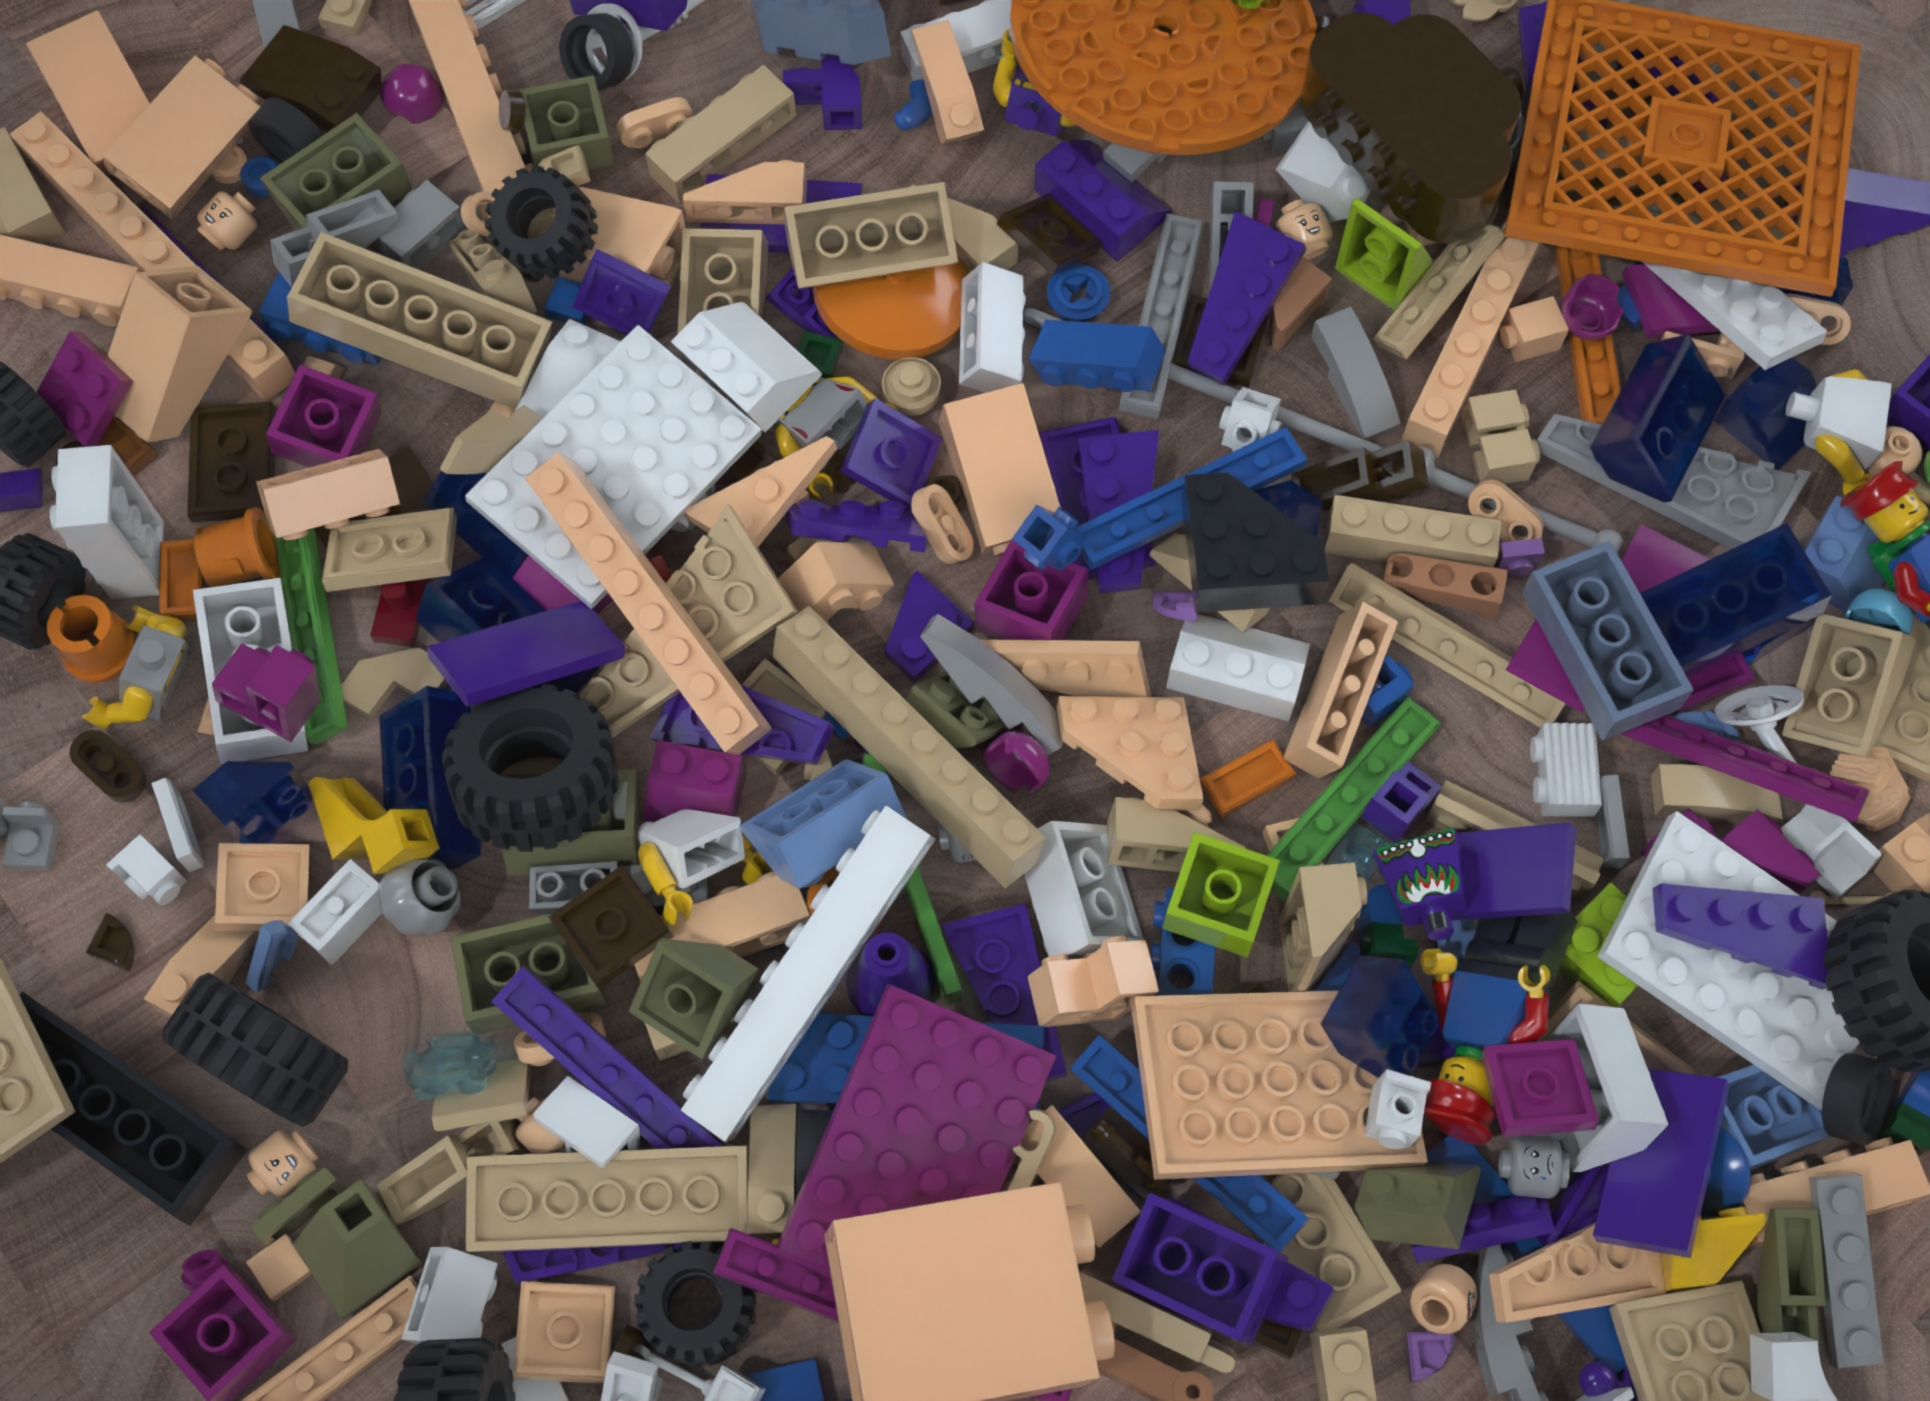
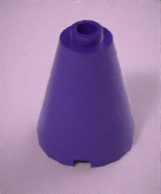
M884 932L871 938L848 969L846 977L848 996L853 1006L863 1016H874L887 984L931 1001L935 981L929 959L918 947L895 933Z

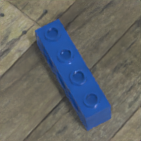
M1166 887L1163 902L1155 901L1153 927L1161 928L1160 944L1152 943L1150 958L1153 970H1158L1157 986L1159 990L1153 996L1212 994L1215 946L1197 940L1189 946H1181L1173 940V932L1162 929L1175 889ZM1174 973H1183L1190 978L1192 985L1186 989H1178L1170 983L1168 977Z

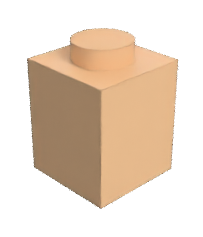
M1554 296L1509 308L1500 327V339L1504 348L1510 349L1515 362L1560 350L1569 328Z

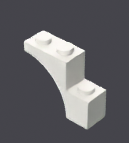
M1796 1332L1750 1334L1751 1392L1770 1401H1838L1825 1379L1819 1358L1818 1341Z

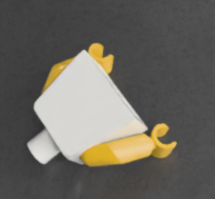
M1856 369L1825 377L1811 393V396L1793 392L1789 397L1785 412L1786 416L1806 421L1804 443L1806 446L1817 450L1819 454L1838 470L1844 479V495L1873 476L1871 474H1864V470L1883 452L1892 387L1891 383L1870 381Z
M685 809L656 822H644L640 826L637 833V840L641 845L638 850V858L658 896L663 895L666 900L662 918L667 925L675 926L677 911L681 912L687 921L690 918L693 904L692 898L683 891H676L675 888L677 886L684 889L742 860L746 863L742 878L748 885L757 882L761 876L771 872V867L760 853L752 852L751 848L753 845L742 833L740 818Z

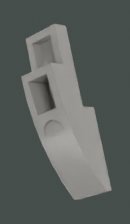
M617 861L530 867L529 910L535 913L552 914L620 867ZM624 866L656 912L663 915L666 900L663 895H657L642 866ZM710 876L684 889L677 886L675 890L689 894L692 901L698 903L710 899Z
M1500 1245L1482 1248L1479 1252L1474 1274V1282L1478 1290V1303L1472 1314V1324L1479 1367L1489 1399L1507 1393L1510 1401H1549L1543 1391H1537L1531 1373L1535 1372V1366L1528 1348L1525 1345L1520 1346L1517 1340L1518 1337L1524 1336L1533 1330L1531 1321H1534V1318L1508 1323L1496 1322L1489 1273L1514 1262L1509 1250L1507 1248L1502 1249Z

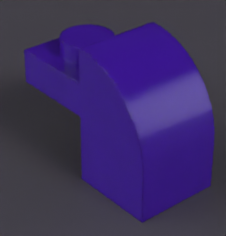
M826 56L822 59V69L802 67L783 70V83L794 93L795 105H822L824 130L862 129L860 81L857 73L849 64L840 63L838 58Z
M1407 761L1400 771H1394L1374 794L1361 819L1394 843H1399L1409 833L1414 823L1436 798L1443 786Z

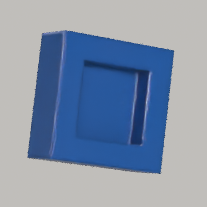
M562 277L557 278L544 308L546 317L565 323L571 319L585 325L588 315L573 308L582 283Z

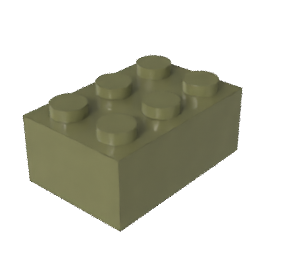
M551 914L451 937L464 1019L474 1035L518 1026L491 1001L523 966L529 969L576 1012L607 1005L604 988L598 989L548 918Z

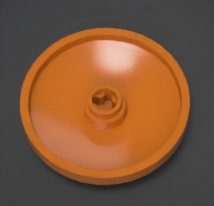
M957 255L958 263L815 286L813 287V295L818 312L825 324L838 338L863 353L885 359L919 358L944 348L960 333L962 279L969 274V271L963 259Z

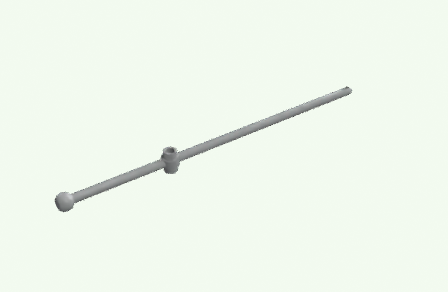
M1027 308L1023 313L1025 322L1042 328L1045 320L1065 321L1034 308ZM1171 363L1169 380L1232 404L1233 399L1240 391ZM1279 406L1276 421L1282 422V425L1350 452L1363 447L1371 453L1384 449L1382 446ZM1418 446L1424 451L1428 483L1469 499L1472 490L1477 484L1435 468L1434 461L1436 456L1434 452L1427 447ZM1485 498L1482 500L1483 505L1493 509L1496 508V502L1493 499ZM1531 506L1541 515L1544 529L1591 548L1610 541L1618 554L1623 539L1615 530L1604 529L1598 533Z

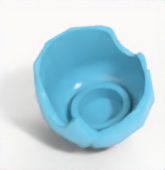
M1871 588L1860 593L1852 600L1844 619L1895 630L1909 635L1913 627L1914 617L1911 608L1902 604L1897 599L1896 592L1885 588Z

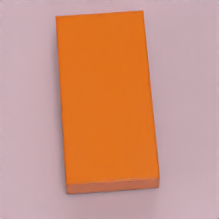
M194 538L160 542V615L174 617L181 621L197 620L193 590L205 588V579L195 555Z
M1272 739L1200 778V783L1220 817L1224 818L1295 779L1296 772L1290 763L1283 759L1284 754L1275 740Z

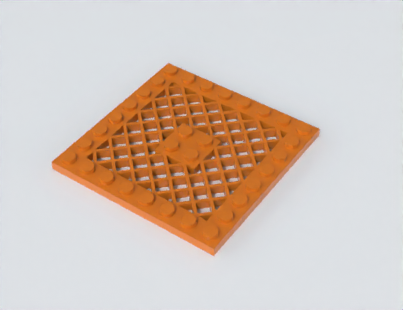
M1547 0L1504 236L1831 297L1837 284L1861 44L1610 0ZM1598 42L1606 49L1599 54L1592 47V45ZM1638 49L1645 57L1637 60L1630 52ZM1578 54L1585 60L1577 64ZM1677 56L1684 64L1676 67L1669 59ZM1617 60L1624 68L1615 71L1608 63ZM1717 63L1723 72L1716 75L1708 66ZM1656 67L1663 75L1654 78L1647 70ZM1755 69L1763 78L1755 81L1748 73ZM1595 71L1602 79L1593 82L1586 74ZM1695 74L1702 82L1694 86L1687 77ZM1795 77L1802 86L1795 89L1787 80ZM1634 78L1641 86L1633 90L1625 81ZM1734 81L1741 90L1734 93L1726 84ZM1573 83L1580 89L1572 93ZM1672 84L1680 92L1673 97L1665 89ZM1773 87L1781 96L1774 100L1766 90ZM1611 88L1619 96L1612 101L1603 93ZM1711 91L1720 99L1713 104L1704 96ZM1651 95L1652 99L1648 106L1643 99ZM1812 95L1811 104L1805 99ZM1589 99L1597 107L1590 112L1581 104ZM1752 99L1759 108L1752 111L1744 102ZM1791 105L1799 115L1792 118L1784 108ZM1629 106L1636 113V116L1628 119L1620 110ZM1569 112L1575 119L1567 123ZM1731 113H1733L1738 119L1730 122ZM1770 117L1778 126L1769 129L1762 120ZM1608 118L1614 127L1605 130L1599 121ZM1808 124V133H1806L1801 127ZM1646 125L1645 135L1638 130V128ZM1748 128L1756 137L1748 141L1740 131ZM1585 129L1592 138L1583 141L1576 133ZM1788 135L1796 144L1788 148L1780 138ZM1623 136L1632 144L1625 149L1616 141ZM1564 141L1570 149L1561 153ZM1728 142L1734 147L1729 151H1727ZM1766 146L1774 156L1766 159L1758 149ZM1602 147L1610 156L1601 160L1593 151ZM1805 154L1804 163L1798 158ZM1641 155L1640 166L1633 159ZM1579 158L1587 166L1586 169L1580 172L1571 164V162ZM1744 158L1752 167L1744 171L1735 161ZM1784 165L1792 175L1784 178L1776 168ZM1620 166L1628 175L1618 179L1611 170ZM1559 171L1565 179L1556 183ZM1724 171L1730 179L1721 182L1720 179ZM1658 173L1667 181L1666 184L1660 187L1651 178ZM1761 176L1771 185L1764 190L1754 181ZM1596 177L1605 185V187L1597 191L1588 182ZM1700 180L1708 190L1699 194L1691 184ZM1802 184L1801 194L1794 188ZM1638 185L1645 194L1636 198L1629 188ZM1740 188L1748 198L1740 201L1732 191ZM1575 189L1583 198L1573 202L1565 193ZM1678 192L1686 202L1677 206L1669 196ZM1779 195L1789 204L1782 209L1772 200ZM1615 196L1623 206L1614 210L1606 200ZM1718 199L1726 209L1717 213L1709 203ZM1654 203L1663 212V214L1654 217L1646 209ZM1759 207L1767 217L1759 221L1750 210ZM1696 211L1704 221L1695 225L1687 215ZM1798 214V221L1796 225L1791 218ZM1736 218L1743 225L1744 229L1736 232L1727 222ZM1777 226L1786 236L1777 240L1768 230Z

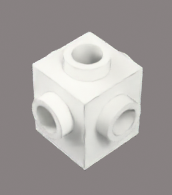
M1242 387L1233 399L1232 406L1227 405L1223 411L1219 429L1225 430L1221 445L1232 448L1234 452L1280 430L1282 422L1276 421L1281 399Z

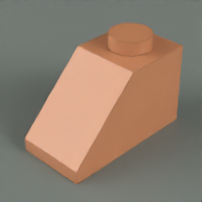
M1304 257L1301 258L1268 312L1271 344L1277 351L1287 343L1328 299L1333 278Z

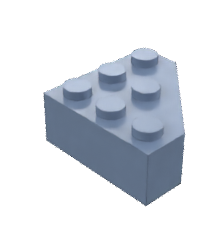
M751 0L758 38L765 52L778 54L782 51L781 48L795 50L796 57L817 60L825 58V54L839 56L840 63L852 65L891 56L884 11L877 0Z

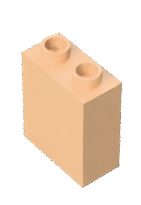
M1061 1182L834 1220L824 1235L852 1401H1010L1083 1387L1100 1378L1097 1361L1110 1359L1114 1356V1334L1107 1306L1103 1300L1084 1301L1077 1264L1092 1262L1095 1257V1243L1091 1220L1083 1204L1066 1207Z

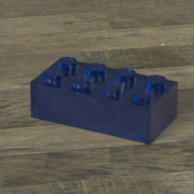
M1787 523L1640 593L1687 678L1823 614L1832 596Z

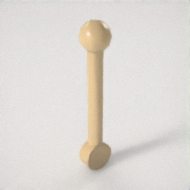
M1817 890L1813 891L1808 897L1824 898L1825 906L1826 904L1866 905L1885 896H1842L1839 900H1836L1833 896H1826L1824 892Z

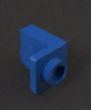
M1388 654L1385 655L1377 676L1381 682L1373 686L1361 718L1369 729L1396 710L1407 697H1410L1415 685L1412 682L1409 670L1402 663L1394 662Z

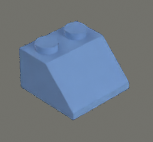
M1836 496L1820 518L1785 581L1846 613L1856 596L1871 588H1881L1884 579L1873 567L1872 557L1867 552L1869 545L1879 540L1864 520L1856 521L1851 509L1841 507L1840 502L1842 498Z

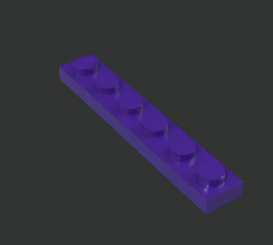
M525 966L513 976L491 1001L594 1094L639 1124L640 1135L656 1149L726 1146L709 1130L682 1112V1106Z

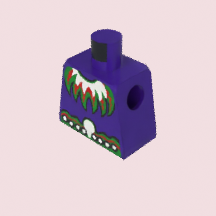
M1455 827L1373 849L1380 876L1404 924L1411 927L1424 923L1430 940H1442L1453 935L1454 927L1450 916L1464 913L1467 910L1462 851Z

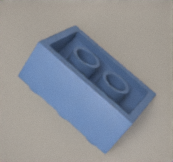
M845 759L744 822L740 827L744 835L779 879L800 889L801 887H808L819 882L824 876L823 873L837 865L850 847L854 850L857 849L865 837V834L861 832L862 827L875 810L882 812L884 807L888 806L906 819L907 817L886 773Z

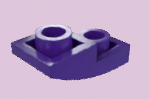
M792 267L765 299L805 331L838 339L825 324L818 312L814 300L813 287L798 289Z

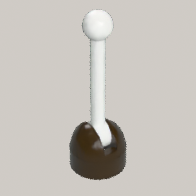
M629 1324L623 1330L614 1347L613 1352L615 1351L659 1365L661 1369L700 1388L705 1397L714 1382V1379L704 1380L650 1352V1343L643 1336V1332Z

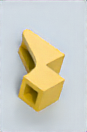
M315 777L308 783L332 859H369L374 874H386L408 861L419 858L427 859L439 849L427 809H390L387 812L355 778L327 779L325 777Z

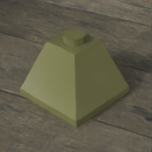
M662 938L657 942L629 1013L703 1060L743 1005L759 968L722 945Z

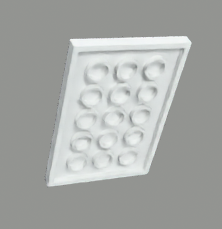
M637 325L465 495L466 502L589 608L593 609L608 593L525 478L557 452L575 460L645 555L684 515V512L694 505L761 436L762 429L643 328Z
M1676 811L1667 817L1597 957L1813 1106L1822 1110L1825 1086L1832 1068L1845 1053L1854 1054L1859 1043L1857 1038L1850 1037L1844 1029L1845 1022L1840 1014L1836 1015L1831 1004L1834 1002L1832 992L1827 991V988L1821 990L1808 985L1809 981L1795 976L1787 978L1772 973V968L1755 962L1747 964L1732 959L1729 953L1714 948L1706 950L1657 933L1652 888L1663 883L1794 896L1800 895ZM1825 913L1827 936L1829 938L1837 921Z

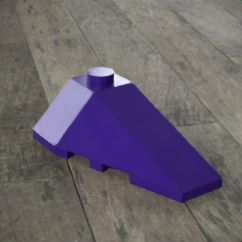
M1848 168L1839 258L1846 256L1850 250L1865 245L1869 248L1879 244L1882 239L1897 234L1903 236L1930 226V182ZM1802 184L1794 187L1800 194ZM1784 200V205L1786 207L1789 204ZM1798 214L1791 218L1796 225L1798 221Z

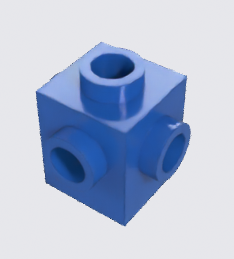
M1036 504L1012 540L1026 550L1023 556L1038 568L1045 570L1047 566L1063 571L1066 566H1069L1078 558L1081 552V545L1087 537L1075 528L1079 521L1062 508L1058 507L1053 512Z

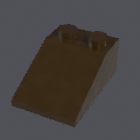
M283 25L239 80L240 84L264 100L278 98L295 106L310 118L323 135L356 113L361 117L379 95L382 86L381 68L347 46Z

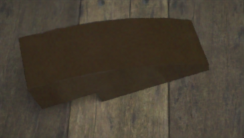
M1410 440L1372 453L1363 447L1291 473L1295 507L1298 512L1330 510L1335 495L1380 502L1429 488L1424 451Z

